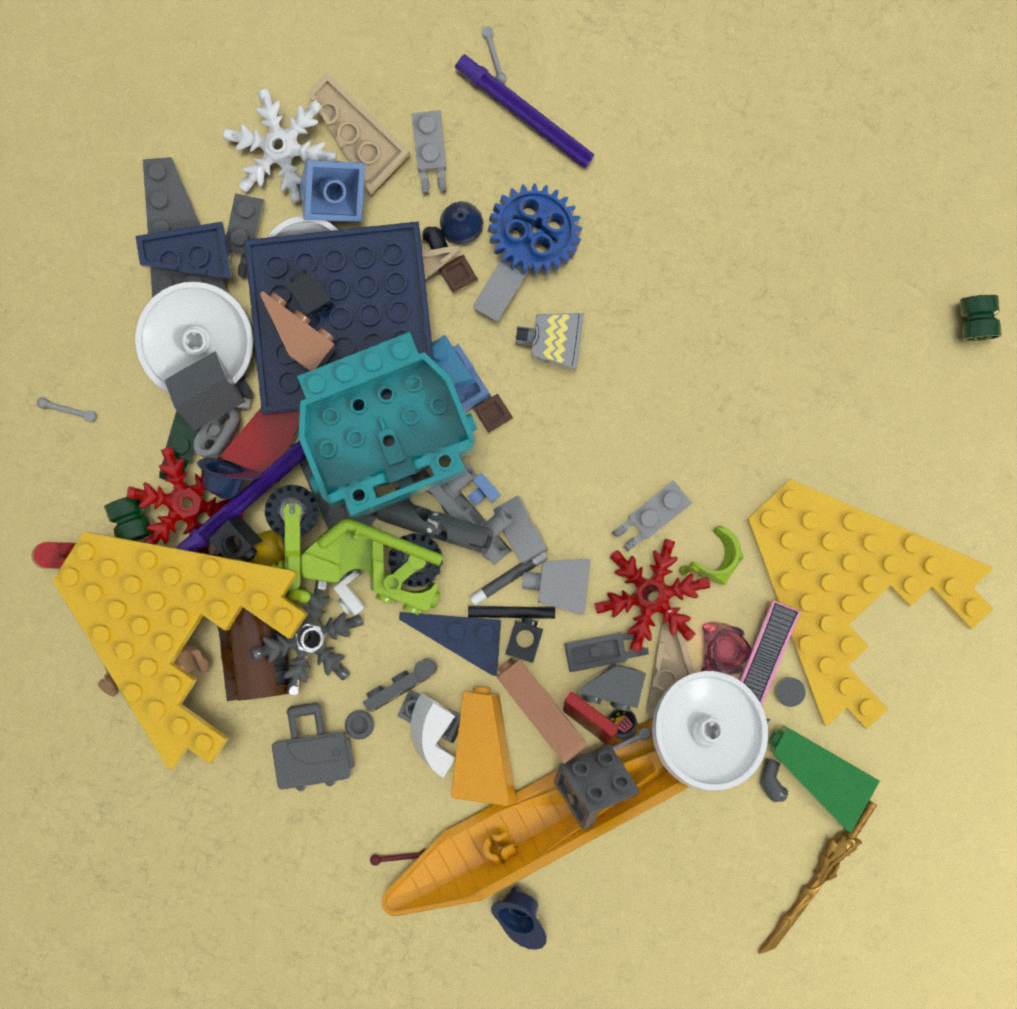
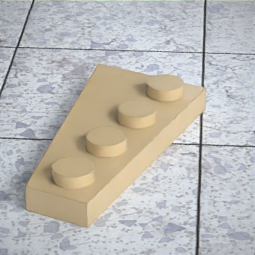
M326 73L307 94L311 101L315 99L323 107L319 113L349 161L365 163L364 185L372 195L411 153L340 84Z

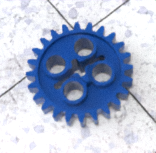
M533 183L531 191H528L525 185L522 184L519 194L512 188L510 189L509 197L502 195L500 198L501 204L495 203L493 208L495 213H491L489 221L493 224H490L487 230L488 233L493 234L490 237L489 243L498 244L495 247L494 254L503 252L502 263L508 260L512 261L511 270H514L519 265L522 267V275L526 273L528 268L532 269L533 276H537L539 269H542L543 273L548 275L550 266L554 270L559 271L561 267L560 262L567 265L570 260L569 255H575L577 249L574 246H578L581 241L578 235H580L582 227L575 226L579 223L580 216H572L576 208L575 205L565 206L568 200L567 196L561 200L557 198L559 190L549 194L547 185L543 187L542 191H538L536 183ZM523 208H531L536 214H526ZM548 222H556L560 229L551 228ZM534 227L538 229L536 232H533L531 230ZM509 231H518L522 237L514 238L509 234ZM542 245L546 248L547 252H538L534 246Z

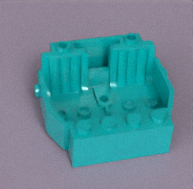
M410 332L297 376L306 399L300 401L298 438L313 473V476L309 477L315 494L320 492L322 498L330 505L339 507L346 504L350 516L358 519L466 476L461 458L474 453L475 437L473 431L478 430L471 413L465 414L451 377L425 352L418 354ZM386 389L392 392V397L388 400L381 398V393ZM358 400L364 402V408L360 411L354 409V403ZM387 436H392L395 439L394 444L390 447L384 445V439ZM450 457L451 464L448 467H442L439 464L440 460ZM431 466L434 476L417 483L413 482L412 476ZM398 483L399 490L377 498L374 488ZM364 491V499L356 501L354 494Z

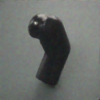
M428 226L423 230L422 237L429 243L431 250L448 247L440 228Z

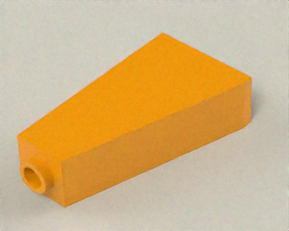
M473 686V691H465L462 696L451 798L510 806L516 803V794L499 694L490 693L491 688Z

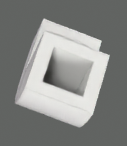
M421 693L411 718L412 742L421 759L439 776L444 778L456 758L437 742L455 716L443 705Z

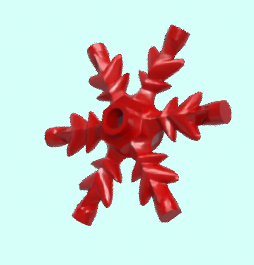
M172 446L161 450L166 465H159L161 471L169 476V478L164 480L173 484V491L171 493L165 494L160 486H158L156 491L147 482L143 483L144 490L128 486L126 498L142 500L139 504L140 508L155 503L154 510L162 504L166 505L169 509L167 516L157 517L161 522L147 526V530L153 531V533L144 541L146 543L157 545L162 539L164 544H168L170 529L176 533L175 523L180 520L188 525L183 535L190 533L195 528L198 529L202 525L197 522L199 514L206 512L210 518L231 500L227 499L216 503L217 497H214L209 502L202 498L203 491L207 490L202 483V469L201 477L195 473L196 484L192 486L186 485L183 480L187 472L181 473L184 458L176 461ZM184 497L190 498L192 502L190 508L182 506L181 501ZM206 546L197 551L199 553L209 554V551Z
M664 539L661 553H658L656 550L653 551L656 566L650 564L654 572L651 578L642 577L643 568L641 566L637 570L634 556H631L629 561H627L619 550L613 552L610 559L620 567L614 573L621 577H627L628 579L624 583H634L636 591L629 595L622 590V596L608 592L607 596L610 600L595 603L597 614L613 610V618L624 608L626 613H628L632 605L640 607L641 615L632 619L638 622L627 631L629 635L634 634L629 649L636 652H641L644 637L649 641L652 640L649 625L655 627L651 616L656 612L663 614V625L668 621L672 636L678 630L687 642L690 641L696 633L685 622L690 621L691 617L677 613L681 608H671L669 600L671 597L676 596L684 601L683 595L698 598L696 590L711 588L708 577L693 581V573L687 575L681 583L679 577L676 578L673 585H667L664 582V576L673 572L667 568L678 560L677 556L670 557L675 545V541L670 539ZM657 592L659 597L655 601H649V594Z

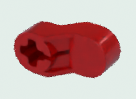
M40 543L32 550V561L40 568L60 569L76 543Z

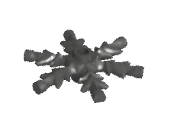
M316 580L314 594L310 593L309 607L303 606L308 616L302 622L293 638L285 639L277 634L278 640L264 637L265 646L250 649L253 660L269 655V663L280 652L282 657H284L288 649L296 651L297 657L288 662L293 664V666L284 675V678L291 677L286 691L288 694L298 696L300 681L308 682L305 667L311 668L306 660L310 654L318 655L317 664L319 666L323 662L324 671L327 676L330 675L331 670L341 680H345L350 674L339 663L345 657L341 654L331 653L335 648H325L323 642L327 636L337 640L336 634L350 637L351 634L348 629L362 626L363 621L360 615L345 619L346 614L343 612L334 622L332 617H330L326 626L318 623V617L326 612L320 609L330 600L329 596L323 597L328 582ZM308 632V638L304 641V636Z

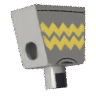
M584 313L536 315L535 328L517 326L515 343L532 345L531 359L576 372Z

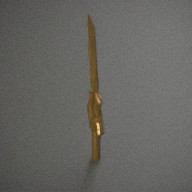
M869 800L852 832L840 833L835 841L832 838L830 839L825 853L821 854L819 868L814 871L815 878L809 886H805L799 900L791 911L783 915L777 929L767 939L758 954L775 949L825 881L832 880L838 876L836 872L840 868V861L850 856L863 843L857 837L877 807L874 802Z

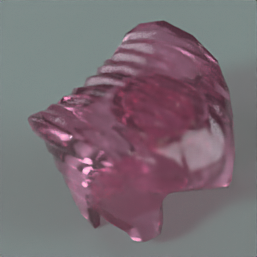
M710 621L703 624L704 658L701 671H715L728 675L742 672L744 666L741 665L752 652L749 643L742 636L745 635L744 631L739 627L722 622Z

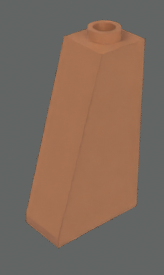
M510 658L498 668L501 672L497 676L499 682L564 764L587 746L585 739L520 659L514 662Z

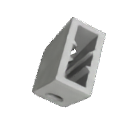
M590 559L542 562L541 573L524 572L522 589L539 591L538 603L585 615Z

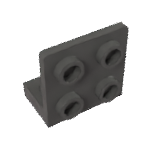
M606 745L569 760L565 764H560L553 782L582 830L594 825L599 811L637 796L639 793V788L611 745Z

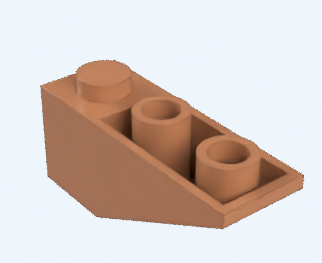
M262 291L260 296L289 356L308 371L324 366L337 349L335 344L332 343L334 337L321 327L316 331L308 324L311 320L300 311L296 310L294 314L284 307L287 302L274 292L269 296Z

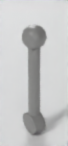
M486 26L482 29V36L487 39L497 73L495 78L505 83L507 77L502 73L492 39L493 29Z
M44 397L37 400V406L41 409L46 407L84 417L88 422H93L96 419V413L91 410L86 412L48 402Z
M644 727L640 729L639 734L612 745V748L616 751L640 739L646 741L650 739L651 732L648 728Z

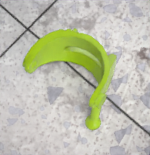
M719 525L714 528V532L720 537L725 548L722 565L716 571H711L692 561L688 567L685 565L680 567V574L687 575L689 572H694L702 577H708L710 581L725 585L728 582L727 580L744 557L737 537L730 530Z

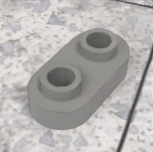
M232 409L202 426L194 440L195 452L202 458H218L239 426L240 416L238 412Z

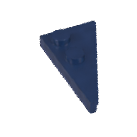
M400 612L399 620L490 675L497 676L501 620L432 614L417 615Z

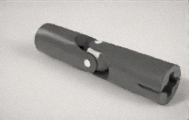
M400 501L377 511V519L426 534L432 538L481 554L488 552L493 541L492 529L439 512H433L430 509L405 501Z

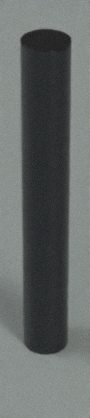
M468 606V617L555 619V607Z

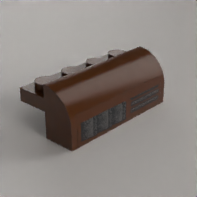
M243 607L229 630H223L218 626L227 701L251 700L288 694L286 691L291 677L284 678L285 673L290 669L288 651L284 657H282L280 652L271 663L268 662L269 655L253 660L250 649L266 645L263 641L264 637L278 640L277 634L285 639L286 637Z

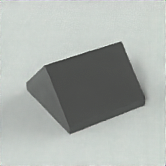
M216 351L165 379L174 408L194 431L245 402Z

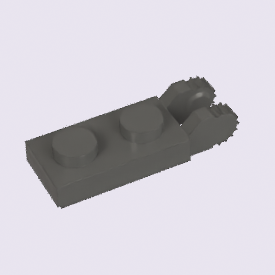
M235 193L226 241L230 266L233 253L242 255L238 265V276L246 277L247 264L244 240L257 239L265 201L264 199Z
M622 632L564 643L569 672L625 662L629 658L647 655L649 651L648 648L642 647L641 652L633 650L625 652L623 641L633 640L634 634H622Z
M430 658L423 659L422 662L419 661L415 664L412 673L408 674L406 670L391 679L393 684L385 689L382 686L374 688L366 694L368 699L363 701L367 711L374 712L420 685L438 671L437 663Z

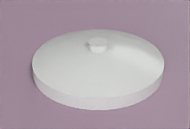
M184 282L162 290L145 306L136 327L135 344L140 364L148 377L157 386L169 393L165 379L214 351L217 352L236 384L245 374L251 362L254 351V332L246 310L230 293L209 283Z
M702 671L679 679L663 693L653 715L652 736L659 759L672 776L694 789L720 791L743 783L757 770L767 748L768 725L759 700L744 683L725 673Z

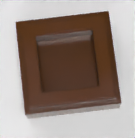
M464 254L439 269L453 295L478 281Z
M498 393L473 408L488 434L513 419Z

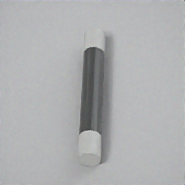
M544 552L524 564L519 563L469 596L476 606L524 575V572L530 571L547 560L548 557Z

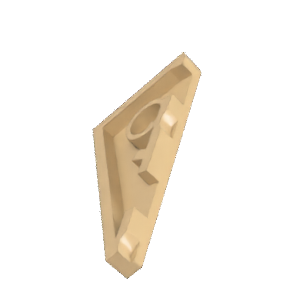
M670 602V607L675 608L674 602ZM668 621L664 625L662 623L646 711L648 716L654 715L658 701L673 683L694 673L685 639L678 630L674 636L671 635Z

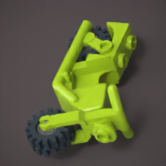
M298 485L281 486L270 494L265 504V518L269 527L275 533L284 537L285 567L283 561H279L277 566L271 564V566L295 570L299 573L288 590L290 600L304 603L310 600L311 596L304 586H299L300 573L306 579L338 583L347 572L353 569H363L370 576V589L377 592L376 599L388 604H392L393 599L404 603L402 609L419 615L420 610L428 613L430 607L435 608L440 592L437 591L439 585L432 581L435 580L436 575H439L441 571L443 555L438 548V544L430 537L412 533L399 538L356 520L341 518L300 554V537L310 532L313 526H315L319 516L318 503L310 491ZM383 544L392 547L388 554V565L391 572L384 573ZM430 582L426 588L419 591L400 589L402 583L411 587L425 586Z

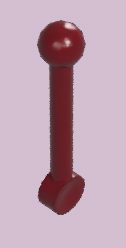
M427 848L417 853L381 857L374 854L370 857V863L373 866H377L381 862L416 859Z

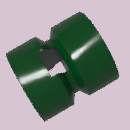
M976 295L960 299L961 316L967 319L962 327L964 341H983L1002 337L1000 320L995 318V315L1000 312L998 295Z
M123 497L104 506L109 522L117 523L113 529L115 537L137 541L153 533V531L147 530V526L151 525L150 520H148V517L141 515L146 510L145 507H139L142 500Z

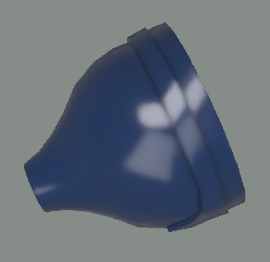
M454 202L446 207L441 214L440 229L444 237L453 244H470L480 236L483 230L482 214L476 206L469 202Z

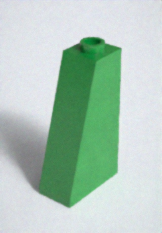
M784 725L780 730L777 728L769 739L768 743L771 745L769 751L841 827L852 832L880 781Z

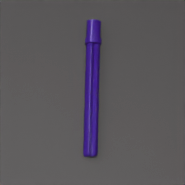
M466 54L461 56L455 65V69L471 80L472 84L482 88L583 167H587L592 162L594 153L492 76L484 66H480Z
M300 440L262 472L261 478L254 479L198 529H193L190 535L175 548L197 552L207 546L209 539L227 520L241 514L306 458Z

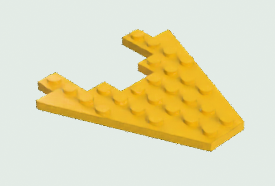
M789 479L747 519L777 601L801 611L791 634V640L819 716L825 726H828L847 709L865 729H868L888 710L848 666L869 647L849 624L889 586L908 606H912L931 588L969 629H973L993 610L974 589L993 570L989 565L792 479Z
M83 532L53 580V583L160 757L170 770L177 767L187 749L207 763H213L229 739L225 734L182 705L197 679L174 662L202 617L205 616L223 630H229L244 607L282 635L291 639L308 615L305 610L284 597L299 574L295 570L92 532Z

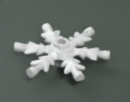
M269 89L258 91V96L263 108L256 107L255 110L266 119L260 123L269 127V133L266 136H260L255 128L254 134H252L246 126L240 125L241 132L225 128L223 139L239 142L236 150L251 146L250 152L257 147L262 148L264 151L262 159H252L256 163L255 165L243 168V172L249 174L238 184L242 190L247 193L256 181L258 186L261 187L264 182L265 172L270 175V165L277 163L282 168L277 177L283 176L280 190L283 192L288 188L291 202L296 203L301 201V194L298 188L301 177L294 173L300 169L291 165L293 157L300 156L304 164L307 158L318 161H336L337 158L336 152L322 150L325 146L324 142L310 146L311 140L307 141L304 145H300L296 140L298 134L308 133L304 128L318 124V121L312 118L323 107L315 99L305 111L301 105L298 106L296 121L290 116L291 127L283 129L279 125L283 115L277 116L280 101L272 104ZM282 140L283 147L279 150H276V143Z

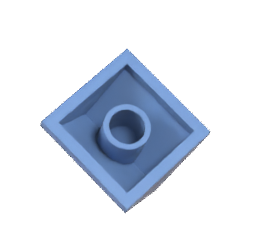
M306 160L299 184L303 219L362 222L365 163Z

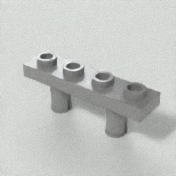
M464 463L466 476L427 492L435 496L447 515L493 530L491 547L482 556L495 565L512 551L498 534L514 521V516L507 508L503 507L488 521L482 517L460 491L476 476L474 469L467 463ZM431 466L421 473L419 478L421 481L434 476Z

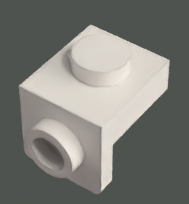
M359 570L347 572L333 588L341 597L337 602L347 614L353 612L354 615H358L366 609V606L349 587V584L362 575Z

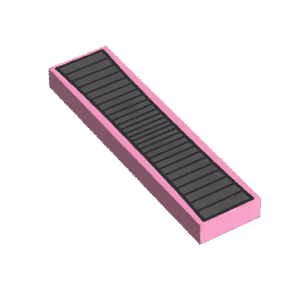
M773 599L739 679L755 694L761 706L801 613L800 610Z

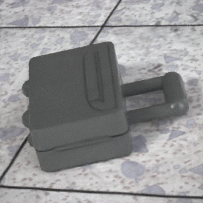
M317 702L290 706L286 713L288 715L291 738L277 740L272 744L278 788L281 790L296 788L298 791H304L308 785L325 783L331 787L338 780L348 779L353 773L354 760L350 738H347L346 731L324 732L321 705ZM314 714L317 734L298 737L295 717Z

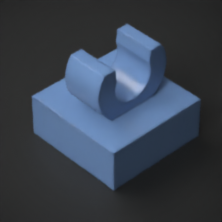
M481 472L473 479L478 488L467 497L476 506L485 497L493 503L501 494Z

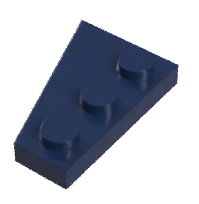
M223 222L135 236L139 262L142 267L233 281Z

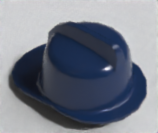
M203 458L197 462L198 467L202 469L204 488L225 500L234 498L238 494L244 480H254L262 477V474L257 471L242 468L222 459Z
M514 886L503 897L502 901L496 902L491 906V913L498 920L510 939L519 946L533 950L541 949L545 946L547 935L538 921L539 903L532 896L526 894L519 886Z

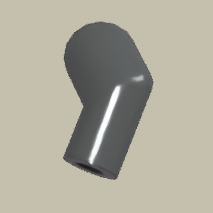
M766 758L760 785L770 800L773 802H783L788 797V790L782 787L777 779L780 762Z

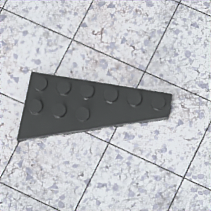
M172 157L143 159L148 234L200 225ZM150 268L152 298L162 290L184 282L209 283L229 293L223 279Z

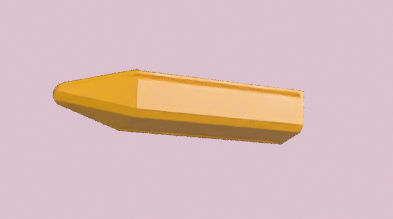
M653 718L638 725L637 731L633 735L639 734L640 729L645 727L651 732L650 739L646 741L640 739L615 751L639 788L637 796L599 811L594 825L582 830L553 783L558 771L557 769L515 792V804L510 806L493 804L453 827L446 829L385 891L381 901L384 911L390 916H401L482 901L689 788V786L672 776L659 759L652 736ZM616 738L614 742L611 744V746L626 739ZM603 744L602 746H600V747H598V748H596V749H599V748H601V747H604V746H606V744Z

